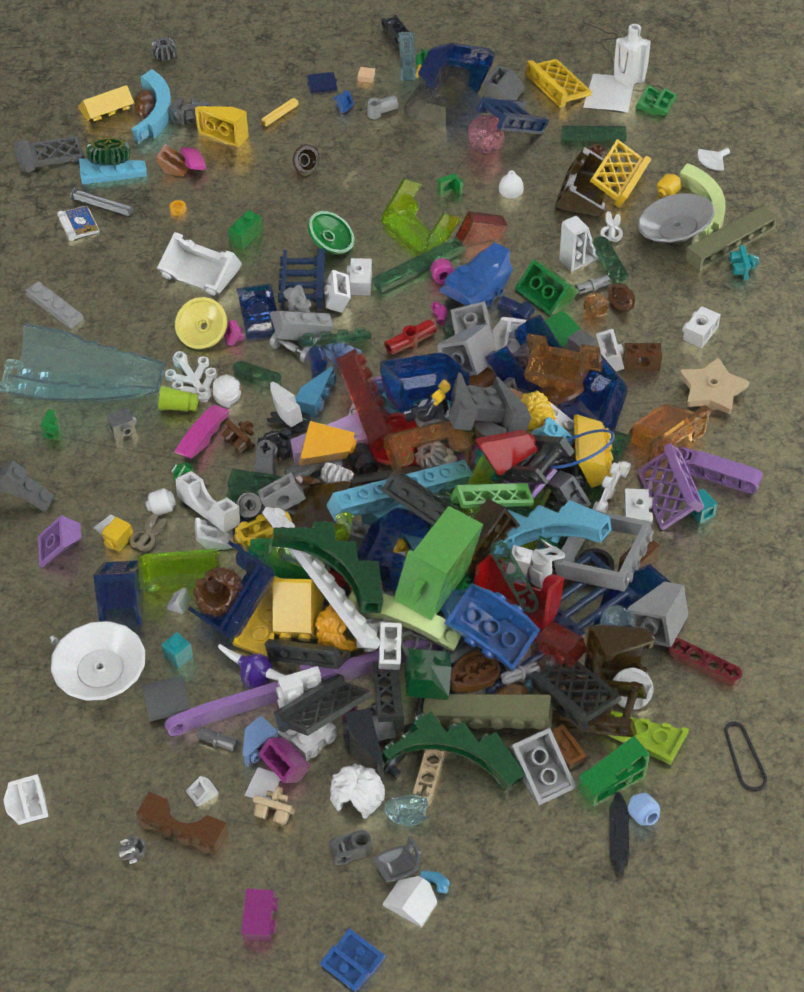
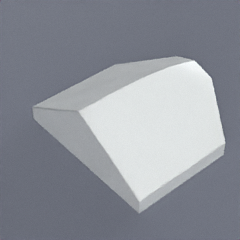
M508 317L500 319L493 329L497 352L514 354L523 345L526 320Z
M195 519L196 540L209 552L233 548L232 529L224 533L208 520Z
M38 774L8 783L3 800L6 813L19 825L49 817L45 795Z
M416 876L399 880L384 901L383 906L422 927L437 905V900L430 883L424 878Z

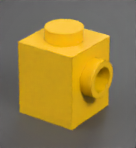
M115 517L102 531L105 546L119 552L128 544L133 534L131 524L118 517Z

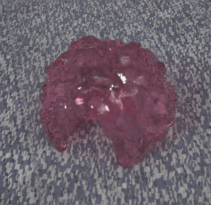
M482 115L476 117V120H472L468 127L470 145L482 154H492L503 145L504 131L496 127L499 119L495 116Z

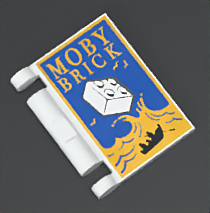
M88 206L58 211L57 213L70 241L100 233Z

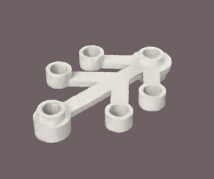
M182 351L176 352L173 356V364L175 367L182 368L186 376L176 374V371L173 369H168L165 372L166 380L175 381L172 384L173 389L198 394V402H207L212 395L210 385L213 379L217 377L216 369H206L209 366V359L206 356H201L198 358V367L194 374L188 365L187 355ZM205 371L206 379L201 385L200 379ZM183 383L192 384L194 388L184 386Z
M619 461L618 464L613 463L610 469V473L613 474L612 478L605 477L602 483V487L605 490L600 502H595L593 510L606 513L608 508L606 500L613 498L616 491L614 486L619 477L626 478L631 467L630 463L625 461Z

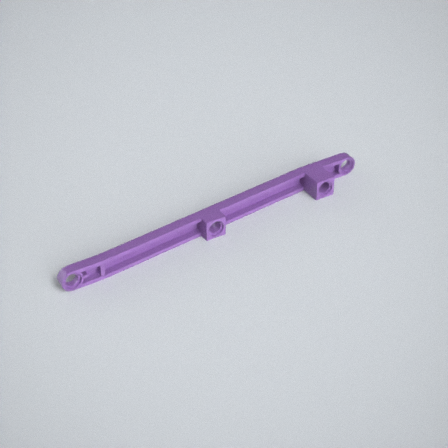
M416 639L404 642L405 646L413 648ZM419 639L416 649L428 650L430 642ZM432 644L431 651L443 649L442 646ZM379 650L348 659L339 669L318 667L321 673V684L337 674L343 675L344 680L347 681L373 673L372 662H379ZM401 650V663H400V664L405 663V661H406V658H405V656H404L402 650ZM301 665L300 671L316 666ZM278 681L214 700L176 714L166 720L165 728L170 736H178L208 723L276 703L278 699L276 687H279Z

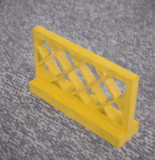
M557 59L537 64L533 60L527 61L525 75L559 108L565 107L568 101L591 96L592 91Z
M617 139L590 182L615 199L614 205L619 208L630 195L651 158L647 155L642 158ZM616 146L622 149L623 153H618ZM610 157H615L617 163H612ZM620 157H625L626 163H622ZM630 157L634 158L637 163H631ZM604 167H609L610 172H605ZM614 167H619L620 172H615ZM623 167H628L630 172H625ZM596 177H603L604 182H600ZM607 177H612L614 182H609ZM617 177H622L623 182H619ZM611 187H616L618 193H615Z

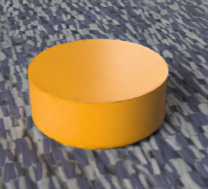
M175 200L169 205L170 213L175 216L183 215L186 212L184 201Z

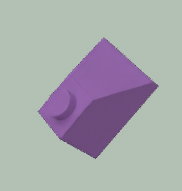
M61 515L38 535L39 567L43 568L70 549L75 543L79 542L82 535L80 523Z

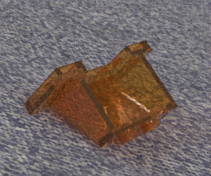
M528 333L526 341L530 358L524 372L527 381L540 387L548 386L559 391L576 392L580 389L589 370L601 372L603 362L600 347L581 344L580 352L548 346L546 337Z
M666 403L658 409L652 410L646 417L640 418L631 427L628 440L648 456V462L663 453L665 451L664 446L669 443L674 445L686 436L693 443L704 436L707 431L710 408L704 405L693 412Z

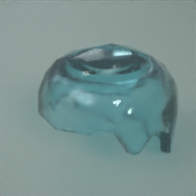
M611 605L603 611L600 624L629 626L633 616L628 609L620 605Z

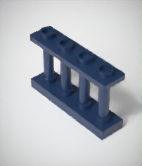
M482 97L477 108L479 113L492 114L499 119L496 127L503 131L543 134L549 122V119L546 117L532 116L524 110L527 104L525 101Z
M318 249V256H314V258H288L287 250H283V256H280V267L282 268H279V278L282 280L278 282L279 291H281V293H278V303H281L282 309H285L286 301H288L284 297L283 292L289 287L294 288L297 285H301L303 289L316 290L313 294H305V297L316 303L317 310H324L325 249ZM288 265H314L317 268H314V270H288ZM287 277L317 278L313 282H287Z

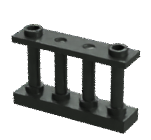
M533 435L537 441L535 446L538 450L499 476L497 473L496 475L501 480L547 484L549 481L543 473L558 456H571L575 450L564 437ZM548 455V457L542 462V464L538 468H536L541 463V461Z

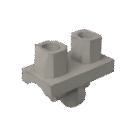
M297 285L294 288L289 287L283 292L284 297L289 302V311L310 312L309 307L311 303L309 299H306L301 285Z

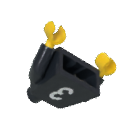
M445 379L442 380L438 385L440 389L431 396L432 398L416 402L412 410L404 411L406 422L416 420L417 426L445 421L450 411L446 398V393L450 390V384Z

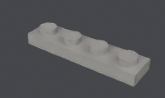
M39 281L25 290L28 297L70 329L84 320L80 312Z

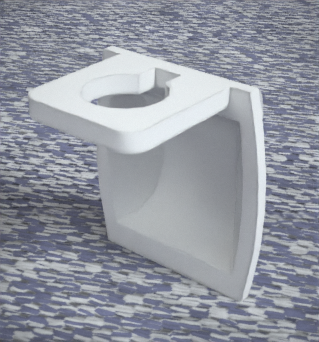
M555 546L541 550L535 549L532 553L531 564L528 569L530 581L542 589L544 578L552 574V561L565 558V553ZM548 552L557 553V555H546V554H547Z

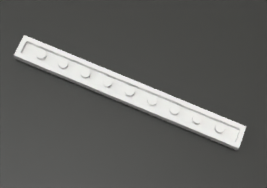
M266 507L263 511L264 516L272 527L295 528V525L287 519L282 509ZM290 549L361 646L377 649L381 641L376 636V632L369 627L364 616L359 614L355 604L345 595V591L334 581L335 578L325 569L324 563L315 556Z

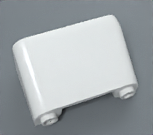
M174 232L157 267L162 273L161 276L169 280L174 278L206 290L205 292L212 296H215V294L219 295L239 271L242 265L240 260L232 252H216L197 245L190 239L189 241L183 240L182 234Z

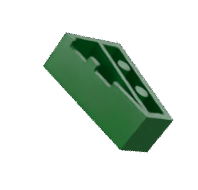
M634 735L592 768L584 771L579 777L578 788L594 807L617 792L645 778L650 754Z

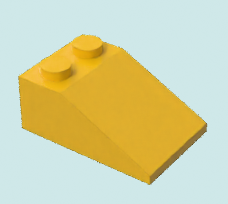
M195 107L198 134L238 148L249 137L246 111L235 107Z

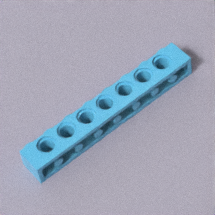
M464 459L406 475L438 495L451 491V488L456 487V485L468 483L473 473ZM386 479L335 492L326 506L336 522L400 505V503L381 491L388 480Z

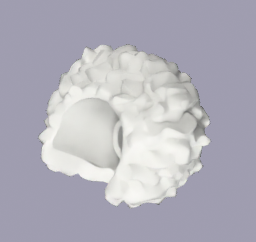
M353 764L352 766L341 768L338 774H333L330 799L337 811L341 810L343 803L351 800L353 806L361 812L362 817L368 818L370 814H373L380 807L381 801H384L385 786L380 776L375 772V769L367 768L360 764Z

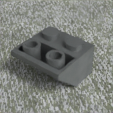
M497 65L483 82V97L517 100L525 90V86L513 70Z

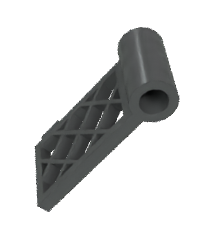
M77 136L28 143L26 140H18L13 147L23 172H32L38 166L70 161L79 162V159H85ZM75 142V144H74L73 146H71V145H69V144H67V143ZM41 147V148H43V149H42L41 151H39V150H37V149H35V148ZM63 148H66V149H68V151L65 152V151H62V149H63ZM47 150H49V151H51L52 153H51V154H47V153H45V152H46ZM41 156L46 158L44 160H38Z

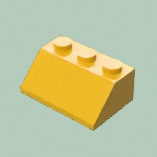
M126 85L83 100L78 105V108L87 121L93 120V122L102 119L101 116L107 115L110 117L117 114L116 111L118 110L124 112L131 109L130 106L134 104V101Z

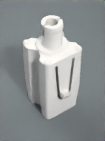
M638 24L629 25L628 35L625 38L616 40L614 79L628 89L633 88L635 83L645 81L651 42L650 40L642 39L640 36L641 26Z

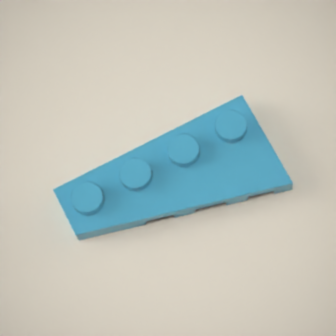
M79 159L82 185L147 176L145 161L127 160L119 165L101 166L100 164L91 163L88 159Z

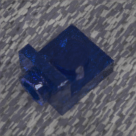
M590 369L589 373L584 377L583 385L590 391L602 396L611 380Z

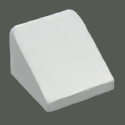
M202 776L186 790L197 807L219 794L211 781Z

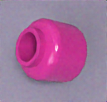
M444 258L437 259L431 265L433 279L439 284H445L446 277L454 271L451 262Z

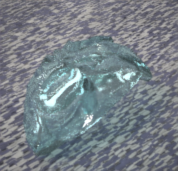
M415 794L395 797L385 805V814L388 819L397 824L408 827L420 824L421 821L428 819L424 815L428 808L427 797L423 798Z

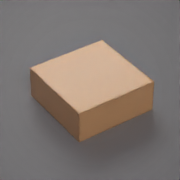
M360 67L357 76L358 82L373 83L376 69Z

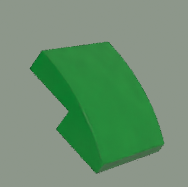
M647 85L635 107L648 113L666 116L677 94L666 88H663L661 92Z
M563 311L534 326L539 336L545 338L555 352L566 347L568 337L581 329Z

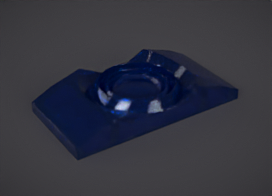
M271 283L237 288L246 339L271 337L275 329L270 313L277 311Z

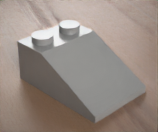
M550 728L507 746L510 753L525 772L522 780L537 805H541L577 788Z

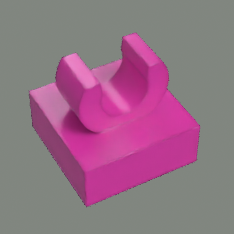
M229 320L224 334L227 345L233 346L237 340L243 341L245 334H241L243 329L238 327L234 320Z

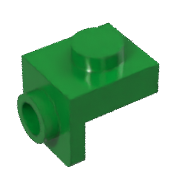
M455 173L437 179V192L440 195L456 191L459 196L462 195L464 183Z

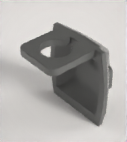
M410 836L407 839V845L388 849L372 859L387 883L403 879L420 870L421 851L413 837Z

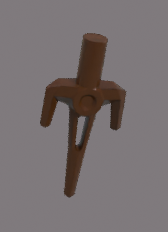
M305 475L295 476V481L300 484L322 483V480L319 478Z

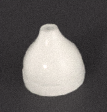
M513 170L509 171L499 184V192L506 198H517L522 195L524 190L522 179Z

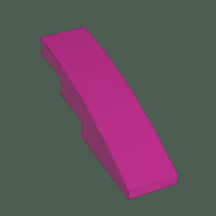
M213 404L185 434L175 449V453L192 459L210 444V437L219 430L220 423L229 416V410Z

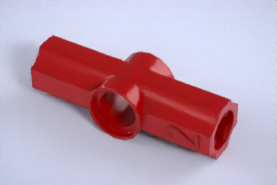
M431 319L416 326H405L402 333L385 341L384 346L389 355H394L406 348L414 349L418 346L419 341L437 333V328Z

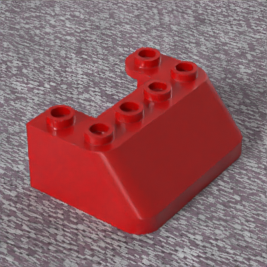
M488 555L476 566L474 584L493 593L498 592L506 598L505 601L509 604H516L524 610L523 613L540 629L533 641H542L547 636L560 607L565 578L554 574L548 575L543 580L541 590L506 579L507 565L505 561L500 557Z

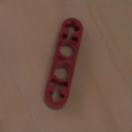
M676 638L672 646L667 647V653L670 657L729 686H736L741 682L743 673L738 666L685 640ZM697 654L701 659L694 661L690 658V655ZM716 663L719 669L713 670L708 665Z

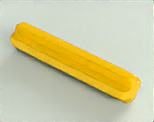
M291 98L261 118V124L267 127L299 105L298 100Z

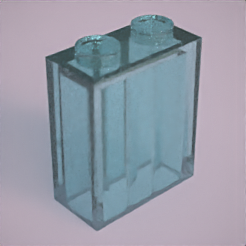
M399 32L401 81L416 80L414 32Z

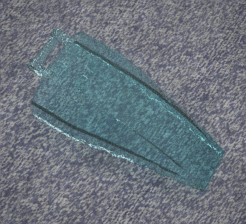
M24 323L20 360H6L4 365L5 371L0 382V392H8V394L41 400L89 403L137 399L159 393L165 362L143 355L140 356L130 351L125 353L116 350L114 346L106 347L100 345L95 340L90 342L81 339L79 335L63 330ZM17 369L16 375L11 374L12 370Z

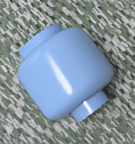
M640 793L630 799L628 813L638 824L642 826L652 825L660 817V806L651 795Z

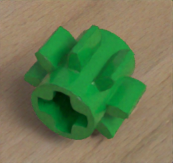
M182 462L180 465L175 464L171 471L173 472L172 475H174L173 480L176 482V478L190 471L193 472L194 468L185 462Z

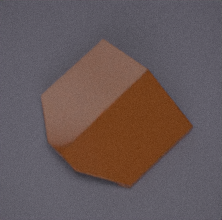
M164 144L155 160L165 174L183 177L188 170V167L185 165V157L176 150L167 147V144Z

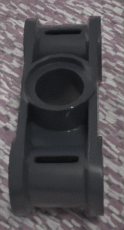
M393 15V17L388 19H381L383 30L397 48L406 43H413L411 32L397 15Z

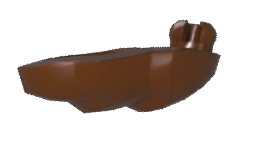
M142 89L137 93L134 99L135 112L145 119L154 110L156 99L150 90Z
M612 284L608 288V301L615 308L627 312L635 307L636 297L626 284Z

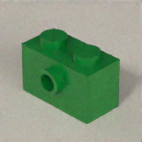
M247 210L228 228L229 244L244 250L263 231L262 216Z

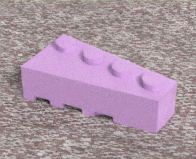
M359 411L327 424V426L354 432V438L357 439L356 444H368V438ZM306 433L290 440L294 465L299 464Z

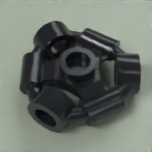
M282 428L279 431L274 429L264 433L262 438L258 437L257 445L262 440L273 442L278 447L277 458L280 461H286L290 457V440L293 439L292 432L287 428ZM270 447L265 448L264 451L267 452V451L270 450L271 448H270Z

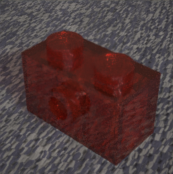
M551 621L536 636L539 650L544 655L554 657L560 664L564 663L572 667L586 652L583 637L554 621Z

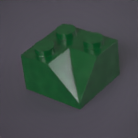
M409 648L404 665L406 696L448 700L451 678L450 652Z

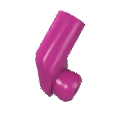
M435 301L431 304V308L434 314L438 316L436 323L444 325L448 311L442 304Z

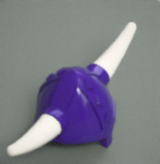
M221 644L218 645V648L225 655L241 666L240 677L248 689L266 685L270 679L278 680V678L286 676L273 670L271 662L261 653L245 656Z

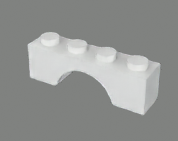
M192 471L176 478L177 497L225 533L240 524L239 506L228 498L216 502L207 492L203 479Z

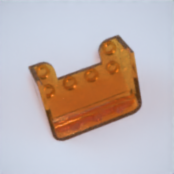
M449 418L445 421L389 432L383 439L384 448L394 474L398 470L402 472L403 466L410 465L413 462V447L448 439L453 450L462 451L467 465H471L472 445L465 430L453 429Z

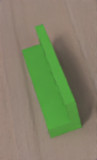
M527 483L456 485L450 496L451 502L460 503L461 508H480L487 498L504 507L532 506L534 504Z

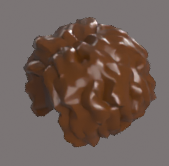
M214 567L204 573L205 577L196 581L193 597L195 598L194 602L197 603V607L200 608L202 613L207 615L213 614L214 617L225 615L227 612L231 613L232 609L238 606L237 603L240 602L246 593L241 577L235 573L234 569Z

